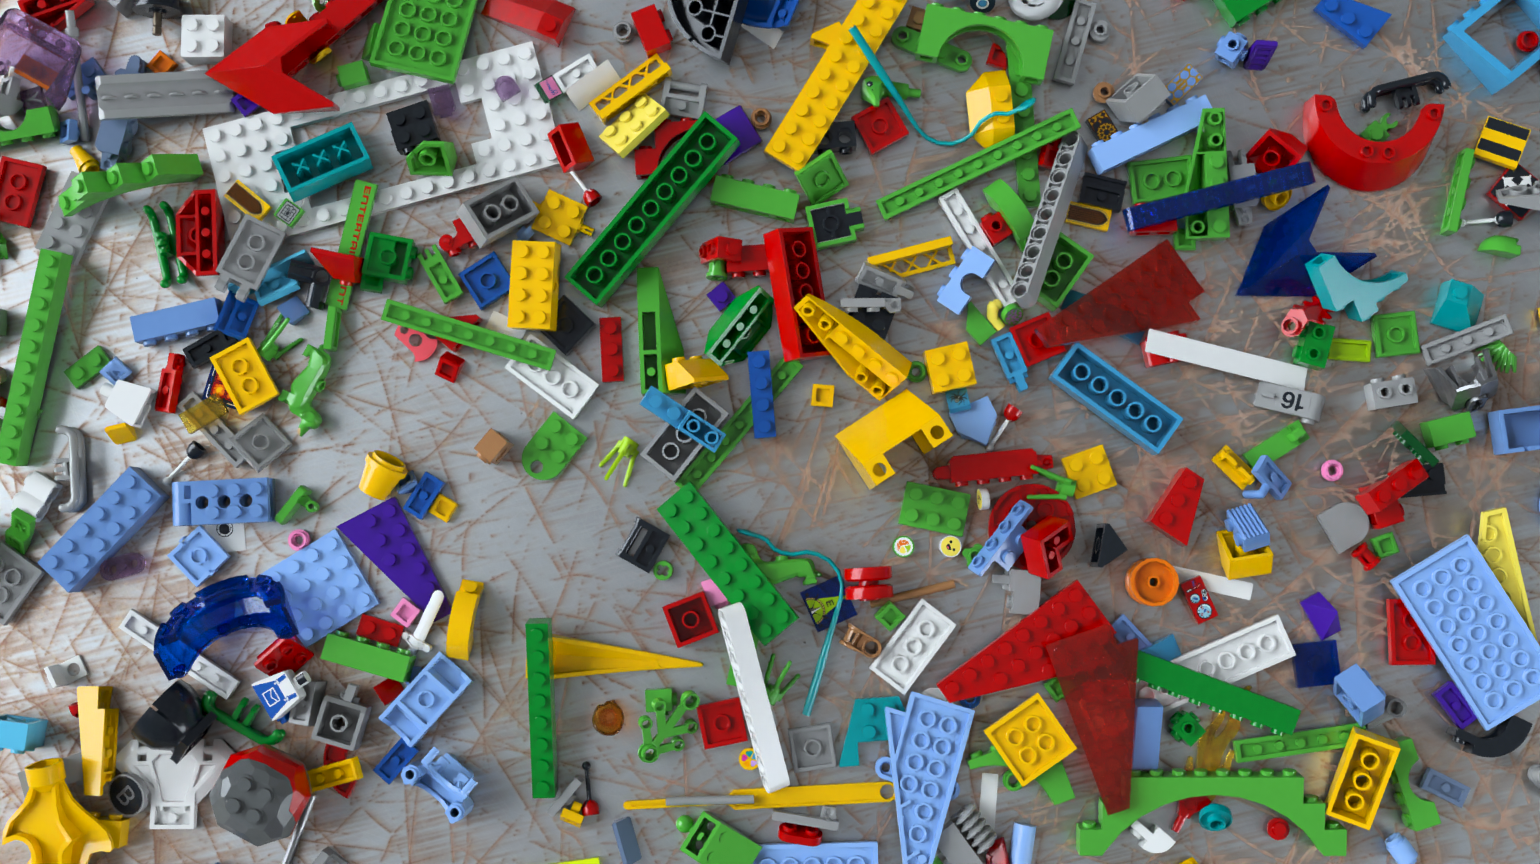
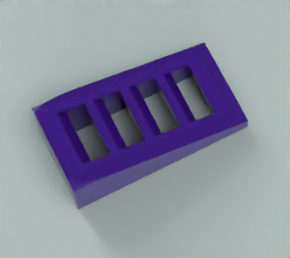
M1256 40L1248 48L1249 53L1243 61V68L1248 70H1264L1274 54L1278 42Z

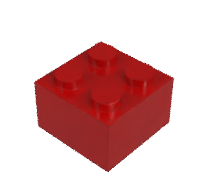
M704 591L662 607L677 648L720 632Z

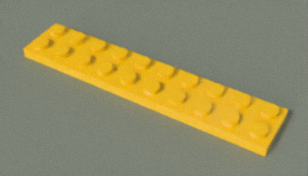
M908 0L856 1L764 149V153L794 171H799L805 167L869 65L868 59L854 40L849 29L856 25L873 53L876 54Z

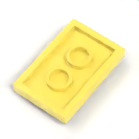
M644 93L626 111L621 113L610 126L606 127L599 135V138L624 159L670 114L664 107Z

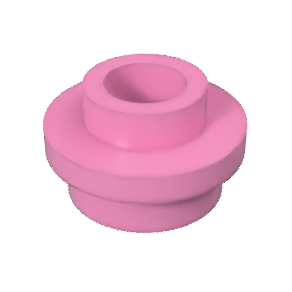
M1328 460L1321 467V474L1327 481L1339 480L1344 472L1342 464L1336 460ZM1330 467L1334 468L1333 475L1328 471Z
M302 529L292 531L288 537L289 546L296 551L303 549L311 542L309 533ZM299 536L303 538L302 544L297 543Z

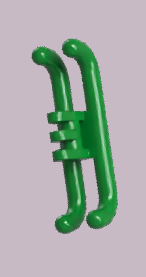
M161 201L159 206L165 213L170 234L161 232L157 215L150 206L145 205L142 210L147 215L151 226L163 279L160 281V286L162 288H169L172 278L167 258L173 256L176 258L179 271L178 283L185 284L188 281V270L177 258L176 219L174 212L166 201Z

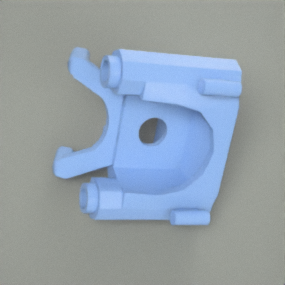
M433 747L423 759H419L404 767L401 777L405 785L418 786L435 797L445 808V814L449 822L453 824L463 819L472 811L474 803L471 797H469V793L477 785V782L474 780L473 771L459 763L453 754L447 752L445 755H441L437 761H432L440 753L437 748Z

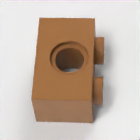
M490 428L474 449L478 451L476 456L484 463L498 465L514 444L500 432Z

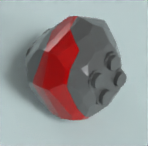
M262 744L231 754L209 797L217 825L258 847L291 836L312 796V788L309 774L302 761L269 744Z

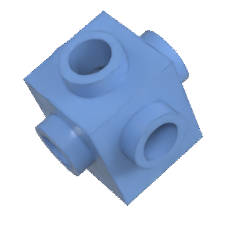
M1229 31L1226 36L1223 35L1218 41L1215 59L1234 69L1238 62L1244 61L1249 53L1247 38L1239 32L1235 34Z

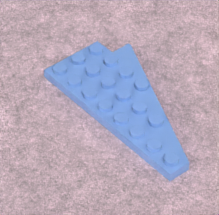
M911 691L905 712L887 706L884 709L903 864H933L975 710Z

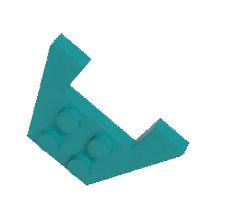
M899 696L855 699L839 767L859 766L858 742L888 740L884 709L887 706L905 712Z

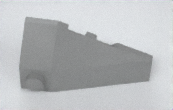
M1540 180L1535 181V184L1529 187L1526 185H1516L1496 190L1497 199L1502 204L1540 211Z

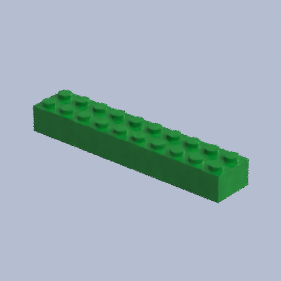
M704 111L564 278L594 304L602 308L739 147L740 142L738 138Z

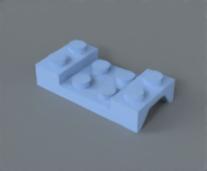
M439 651L379 716V719L402 737L410 748H413L474 680L443 652Z

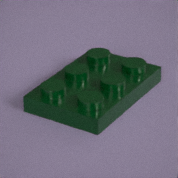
M1398 420L1391 425L1395 430L1392 434L1423 465L1429 463L1434 467L1439 462Z

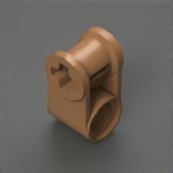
M848 623V630L843 640H840L839 643L869 658L877 657L882 650L880 642L866 634L865 631ZM853 633H855V635H854L852 641L849 642L850 639H851V637H852V635H853ZM873 641L877 643L878 650L876 653L869 654L866 652L865 646L868 642Z

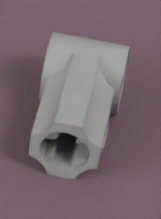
M1386 696L1384 714L1366 724V729H1372L1393 718L1403 717L1407 712L1406 703L1397 697ZM1396 702L1397 709L1391 712L1390 705Z

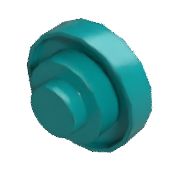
M1216 803L1202 808L1198 816L1201 827L1210 831L1224 830L1232 824L1233 820L1230 809Z

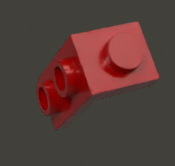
M717 236L702 243L699 249L700 263L705 265L717 259L740 262L742 240Z

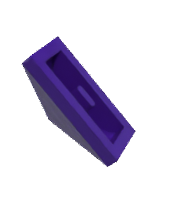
M1320 592L1299 602L1321 641L1341 631L1337 610Z

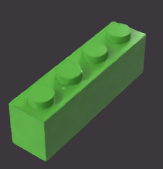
M728 174L716 175L710 198L711 205L794 224L800 195L796 194L795 190L785 188L782 191L775 189L776 187L771 184H763L761 186L754 184L755 182L749 179L739 181Z
M336 630V633L327 634L320 659L402 683L410 681L416 656L410 654L411 650L400 647L394 650L389 648L390 644L377 641V644L369 642V638L363 636L349 637V632Z

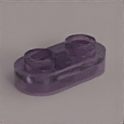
M131 552L105 560L100 566V574L108 581L119 580L142 572L146 561L140 553ZM133 560H137L136 567L132 565ZM113 566L117 569L114 574L111 571Z

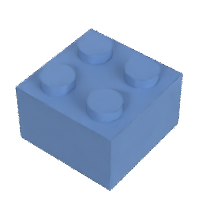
M1356 663L1334 677L1333 694L1362 728L1384 714L1386 694L1379 685L1375 686L1368 671L1365 668L1361 669Z

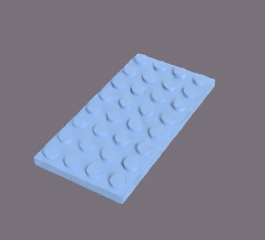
M1469 535L1462 536L1390 580L1391 585L1486 731L1540 700V645Z

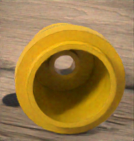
M374 450V452H368L359 488L373 498L385 500L399 481L405 479L408 473L405 463L384 451Z

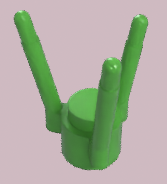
M282 314L279 315L257 349L258 353L267 361H271L273 357L278 360L284 353L303 341V338H299L278 351L280 346L275 340L290 321V318H286L279 326L284 317Z
M1035 465L1030 466L1031 469L1039 472L1038 475L1057 481L1055 491H1058L1059 494L1027 495V499H1061L1066 501L1067 496L1073 497L1076 480L1062 477Z
M774 653L771 655L764 677L769 703L775 706L777 701H781L785 693L800 677V674H796L781 691L779 685L792 664V661H788L775 684L769 683L767 685L776 656Z

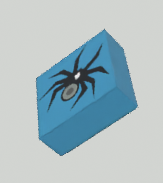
M966 387L945 392L950 414L971 409Z

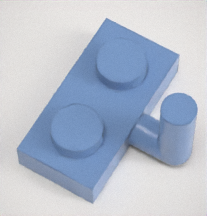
M92 57L81 65L83 79L81 91L92 100H97V91L93 87L96 85L95 77L106 75L97 60ZM70 72L57 82L69 99L73 101L76 99L73 72Z
M1261 455L1251 473L1262 486L1259 490H1244L1242 495L1245 499H1263L1269 492L1275 500H1282L1292 482L1268 455Z

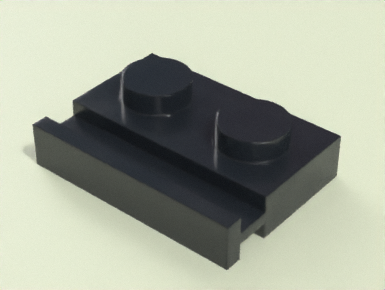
M1085 172L1077 203L1119 213L1127 181Z
M1437 463L1434 467L1430 464L1422 465L1429 477L1401 498L1447 494V491H1445L1446 481L1443 463Z

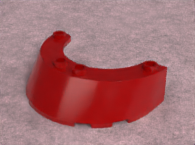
M1315 94L1304 103V143L1314 160V165L1324 176L1327 175L1337 182V185L1360 192L1386 190L1405 181L1422 164L1442 121L1445 104H1427L1421 109L1414 126L1405 135L1391 141L1376 142L1356 135L1346 126L1339 114L1334 98L1328 95Z

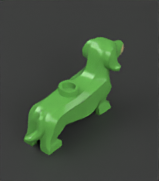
M310 344L307 345L302 355L309 356L308 366L293 381L291 392L283 389L278 397L279 401L289 405V409L293 414L301 418V423L297 430L301 437L309 429H317L322 423V416L313 408L312 401L316 393L321 392L325 388L326 381L324 380L331 367V357L324 351L323 344L319 348Z
M751 543L742 544L772 584H778L794 577H804L803 585H813L817 583L816 577H822V573L816 571L814 562L809 558L789 560L788 556L775 557L776 561L767 562L761 560L755 545Z

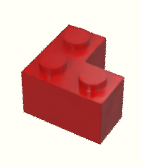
M1049 515L1020 535L1028 572L1045 579H1050L1063 569L1059 550L1074 540L1070 521Z

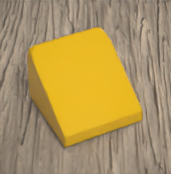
M127 423L104 428L110 439L117 445L137 439L135 428Z

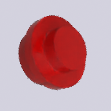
M1524 31L1516 38V45L1523 52L1533 51L1539 43V37L1533 31Z
M1276 817L1268 822L1267 833L1271 838L1283 840L1288 836L1290 828L1284 819Z

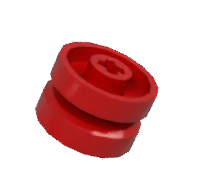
M892 566L843 569L845 581L858 582V585L845 588V600L859 599V601L880 600V598L894 597L893 585L879 584V580L892 578Z

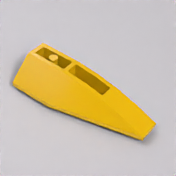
M809 293L795 305L794 309L845 373L879 401L907 378L912 362L863 323Z

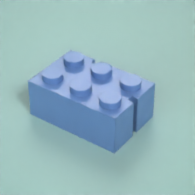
M1540 405L1487 413L1494 455L1540 450Z

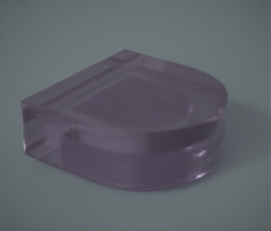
M501 76L495 82V90L502 102L521 92L515 80L510 76Z

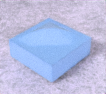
M115 356L100 370V373L115 386L118 380L123 381L132 373V370Z

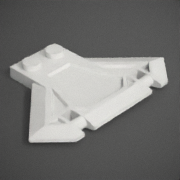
M133 739L116 755V768L121 773H134L144 780L149 792L147 800L151 804L150 829L197 828L198 803L211 792L230 755L235 752L223 739H214L213 746H206V739H201L176 764L170 759L173 754L171 751L152 750L147 746H141L137 739ZM141 755H147L146 761H141ZM206 755H212V760H206Z

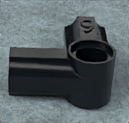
M291 259L287 278L310 283L305 306L324 310L332 276L328 273V280L320 283L316 280L315 275L321 270L328 273L324 267Z

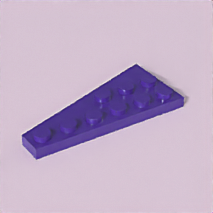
M396 496L336 526L423 612L433 593L437 590L442 591L444 600L433 622L451 614L452 605Z

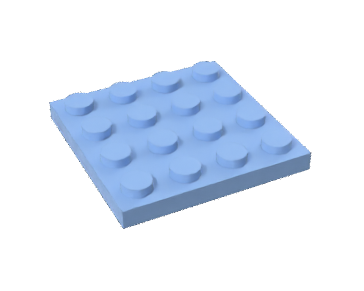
M338 529L332 530L260 574L295 635L307 648L326 637L328 633H333L381 603Z

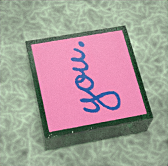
M552 75L534 85L545 104L563 94Z

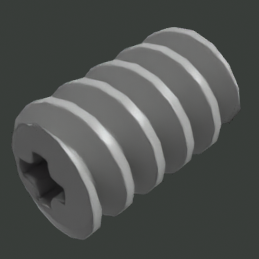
M970 803L957 810L951 818H958L955 822L956 826L963 825L960 830L961 833L968 831L965 837L966 840L973 838L974 841L970 846H979L976 851L978 855L994 844L997 835L995 832H990V825H985V818H979L981 813L979 810L974 811L976 806L974 803Z

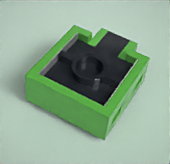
M847 198L805 207L808 226L813 227L817 251L855 243L857 240L855 232L864 231L865 226L860 207L850 209Z

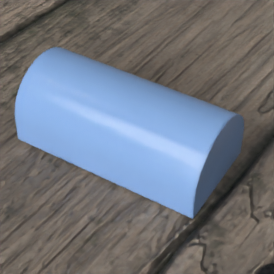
M1014 822L1009 852L1010 864H1031L1036 825Z

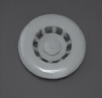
M1008 0L1010 8L1017 16L1030 21L1049 17L1063 2V0Z

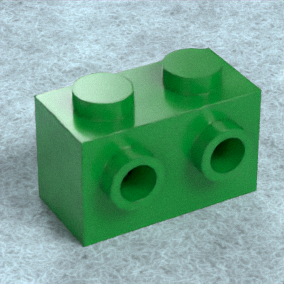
M1311 321L1308 322L1301 334L1298 335L1300 337L1298 345H1295L1292 352L1293 364L1317 371L1324 369L1335 327Z

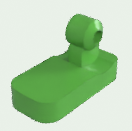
M300 485L274 519L281 525H285L301 506L305 507L308 512L315 513L319 510L320 505L309 496L312 490L305 485Z

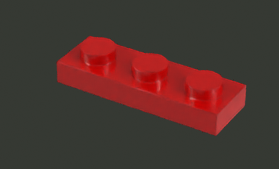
M599 318L602 382H625L622 318Z

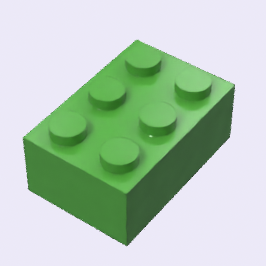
M1060 232L1037 301L1054 312L1094 255Z

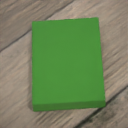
M1191 155L1127 162L1126 167L1132 206L1136 203L1149 204L1183 200L1192 160Z

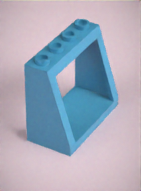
M1480 0L1478 3L1481 6L1477 9L1472 7L1462 16L1465 19L1460 23L1456 20L1446 29L1449 32L1442 38L1493 95L1512 83L1540 60V45L1511 69L1507 68L1464 32V30L1501 1ZM1514 0L1540 30V0Z

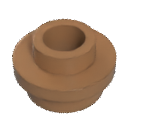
M1101 82L1095 86L1093 97L1097 102L1106 104V100L1115 93V90L1110 83ZM1101 90H1107L1108 95H1102Z
M758 108L752 112L751 123L756 129L763 130L770 126L772 116L767 109ZM760 116L765 118V121L762 123L757 121V118Z

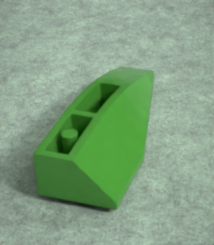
M1203 108L1201 112L1184 193L1186 239L1223 241L1230 237L1225 108Z
M659 267L637 268L641 394L644 396L650 386L655 387L665 395L686 394V389L668 391L664 365L672 363L673 358L684 357V349Z

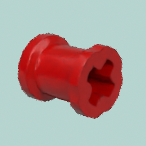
M1366 542L1360 544L1351 553L1353 558L1356 557L1361 562L1365 571L1373 569L1381 561L1379 556H1375L1371 552Z

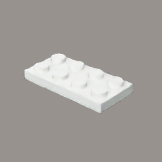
M531 333L525 340L548 347ZM557 353L551 371L512 359L504 367L573 420L600 387L598 383Z
M921 598L869 669L905 695L956 627V624Z

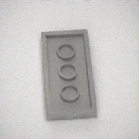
M71 171L61 194L72 186L71 180L79 173ZM58 198L35 248L72 255V264L78 266L109 198L81 210L74 216L64 217Z

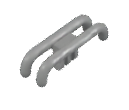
M59 425L55 428V432L68 437L69 458L53 459V464L62 463V467L54 468V472H63V476H54V481L70 480L71 499L68 503L60 504L58 509L60 512L73 513L85 506L88 497L85 439L82 432L77 428Z

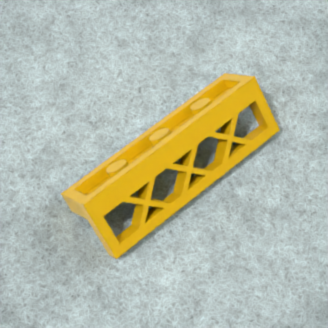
M656 53L589 102V105L605 125L631 106L644 93L647 94L662 83L665 77H670L672 75L671 68ZM657 61L660 66L653 72L648 73L649 66ZM636 75L644 76L642 80L631 86L633 77ZM618 88L627 89L622 95L614 98L615 91ZM602 100L610 101V103L600 111L596 107V105Z
M951 236L867 257L866 262L872 265L882 266L889 270V272L903 278L956 264ZM947 249L950 260L940 262L934 257L938 251ZM922 255L930 259L928 265L923 268L914 264L916 258ZM899 261L909 265L907 271L899 273L893 268Z

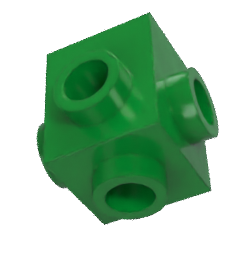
M1183 710L1175 712L1170 717V723L1167 725L1172 730L1169 734L1177 742L1182 741L1190 747L1206 732L1199 724L1201 720L1192 711L1190 713Z

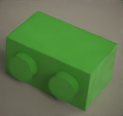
M1470 411L1419 423L1426 448L1434 447L1435 451L1449 448L1448 443L1455 442L1456 446L1469 443V438L1476 437Z

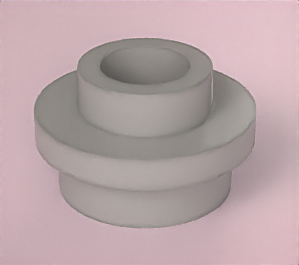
M1103 20L1094 21L1091 24L1089 35L1094 41H1105L1110 35V26ZM1101 27L1104 32L1098 33L1097 28Z
M621 21L614 25L612 33L616 41L626 43L633 38L634 30L630 23ZM621 30L627 31V34L624 36L619 33Z

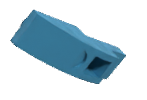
M650 386L639 403L657 417L714 453L726 436L724 432L653 386Z

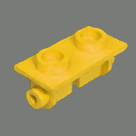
M1227 445L1211 459L1241 490L1256 480L1255 476L1251 473L1252 469Z

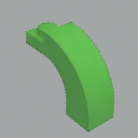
M999 178L982 191L989 206L996 212L999 211L1013 232L1012 234L1020 252L1023 253L1034 219L1015 191Z

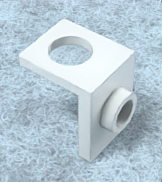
M77 655L59 665L44 668L53 688L66 686L89 675L81 655ZM72 663H76L80 667V672L76 676L71 675L68 671Z

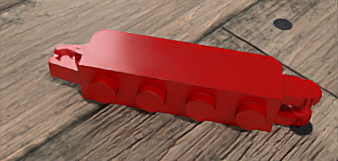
M1032 448L958 455L951 457L947 462V466L933 469L931 475L936 480L949 479L950 483H955V487L969 486V481H977V485L989 484L990 479H998L999 482L1012 481L1011 477L1020 476V480L1033 479V475L1039 474V472L1030 468L1031 465L1048 470L1053 468L1052 455L1036 454V451Z

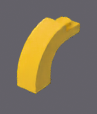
M462 579L459 591H456L447 631V657L467 661L469 659L474 644L475 617L484 590V583Z

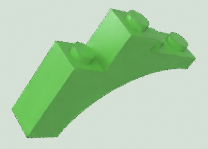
M993 744L989 746V750L984 752L981 749L969 753L970 757L965 758L970 769L983 766H1008ZM1062 760L1035 778L1046 791L1054 805L1075 798Z

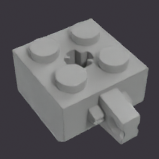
M349 683L346 692L341 693L340 696L335 694L325 695L311 739L350 751L360 748L373 707L361 703V698L357 697L360 685ZM341 718L344 719V720H343V721H345V725H344V726H341V725H340V724H342V722L339 723V719H341Z

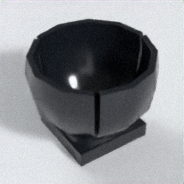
M180 679L171 685L152 704L158 709L157 711L152 707L147 709L133 727L131 734L138 742L152 750L171 751L173 754L170 759L178 764L208 733L218 716L212 711L207 715L204 714L200 695L190 684Z

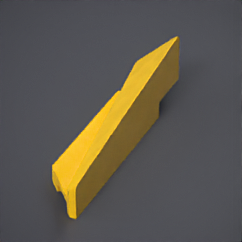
M113 686L77 687L85 795L102 796L104 784L112 781L115 776L119 708H110Z

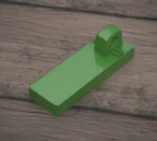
M1296 420L1248 450L1242 456L1249 467L1253 469L1261 455H1268L1272 461H1275L1310 437L1299 420Z

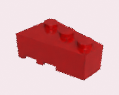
M1187 467L1180 468L1145 520V523L1178 545L1187 546L1204 479Z

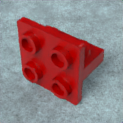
M289 628L257 656L258 660L254 663V666L268 676H273L292 669L295 673L314 656V653L305 647L294 631Z

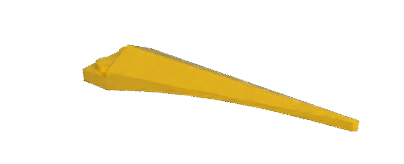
M552 634L554 679L628 671L703 666V663L699 661ZM526 659V677H525V678H528V676H527V659Z

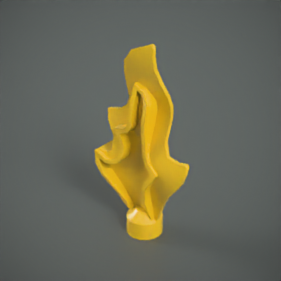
M63 758L40 760L24 768L29 790L23 804L7 821L3 830L2 845L13 840L23 841L28 845L31 852V858L27 864H88L92 853L100 851L110 853L114 849L113 839L109 830L73 798L64 780L66 772Z

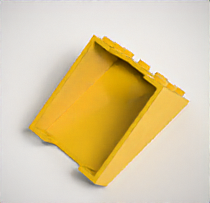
M905 389L834 436L869 490L895 474L883 455L885 452L912 436L922 453L926 454L953 435L936 411L908 389ZM879 463L886 467V473H884Z

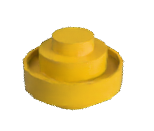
M1274 179L1264 187L1260 198L1261 203L1272 211L1281 209L1289 202L1292 196V187L1283 179Z

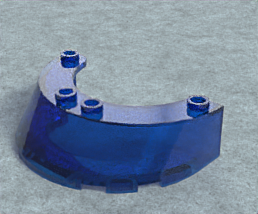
M261 574L256 578H248L247 575L235 576L194 593L195 598L187 603L181 602L169 613L171 616L166 623H161L156 632L153 655L168 681L186 676L197 657L209 645L232 632L252 627H261L271 630L279 639H290L299 634V629L287 594L279 581L276 582L272 577Z

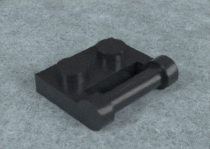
M636 516L632 530L621 549L618 548L616 555L650 573L671 535ZM642 528L647 529L648 531L634 556L629 555L628 553Z

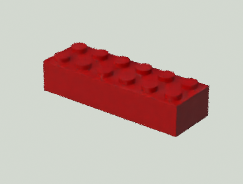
M813 227L778 228L763 234L784 362L820 359L831 356L794 309L795 305L808 293L825 301Z

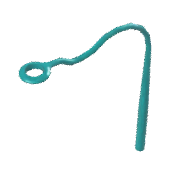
M854 25L849 29V32L914 128L926 140L934 144L953 146L965 142L974 136L981 124L996 115L1010 116L1028 109L1036 102V98H1030L1011 111L992 112L979 120L972 132L964 138L952 142L938 141L928 136L918 126L857 26Z
M738 528L736 529L737 532L765 541L773 551L781 555L794 557L808 554L817 556L827 561L837 573L840 582L839 598L802 712L803 715L811 716L843 601L844 581L841 571L830 558L819 552L810 550L798 552L783 551L776 548L767 537Z

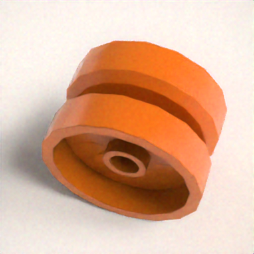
M1159 558L1137 560L1127 569L1124 578L1125 589L1130 598L1146 606H1162L1170 602L1177 594L1179 587L1178 574L1174 567L1166 560ZM1150 579H1154V584H1150Z

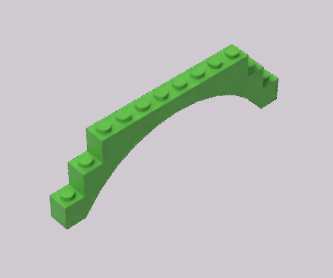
M1129 768L1128 771H1121V797L1116 794H1106L1105 797H1099L1098 823L1094 820H1083V823H1076V850L1079 855L1102 856L1120 833L1141 816L1165 804L1185 798L1220 795L1247 799L1266 805L1281 813L1300 827L1324 856H1346L1347 829L1338 821H1325L1326 804L1317 795H1304V777L1292 768H1284L1283 771H1274L1270 768H1262L1260 771H1252L1248 768H1240L1238 771H1230L1226 768H1218L1216 771H1208L1204 768H1195L1194 771H1186L1182 768H1173L1172 771H1163L1160 768L1141 771V769L1132 770V768Z

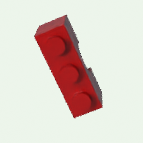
M1417 458L1401 463L1387 473V478L1370 485L1355 496L1367 515L1382 511L1429 477Z

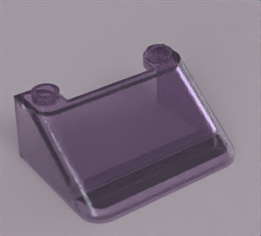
M17 8L6 10L0 17V76L6 75L12 66L49 86L45 93L47 102L54 109L60 111L67 101L82 52L81 45L77 40Z

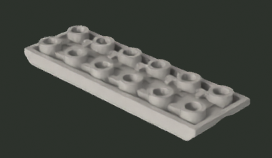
M208 70L100 75L95 77L100 121L235 113V105L230 100L234 97L233 90L204 74Z

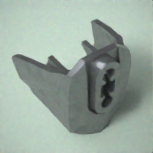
M1488 348L1482 349L1487 375L1479 358L1475 357V363L1471 366L1475 380L1471 382L1458 377L1453 365L1449 366L1445 371L1441 367L1424 369L1440 399L1447 403L1453 411L1464 408L1466 411H1470V413L1478 411L1484 407L1487 400L1497 393L1498 377Z

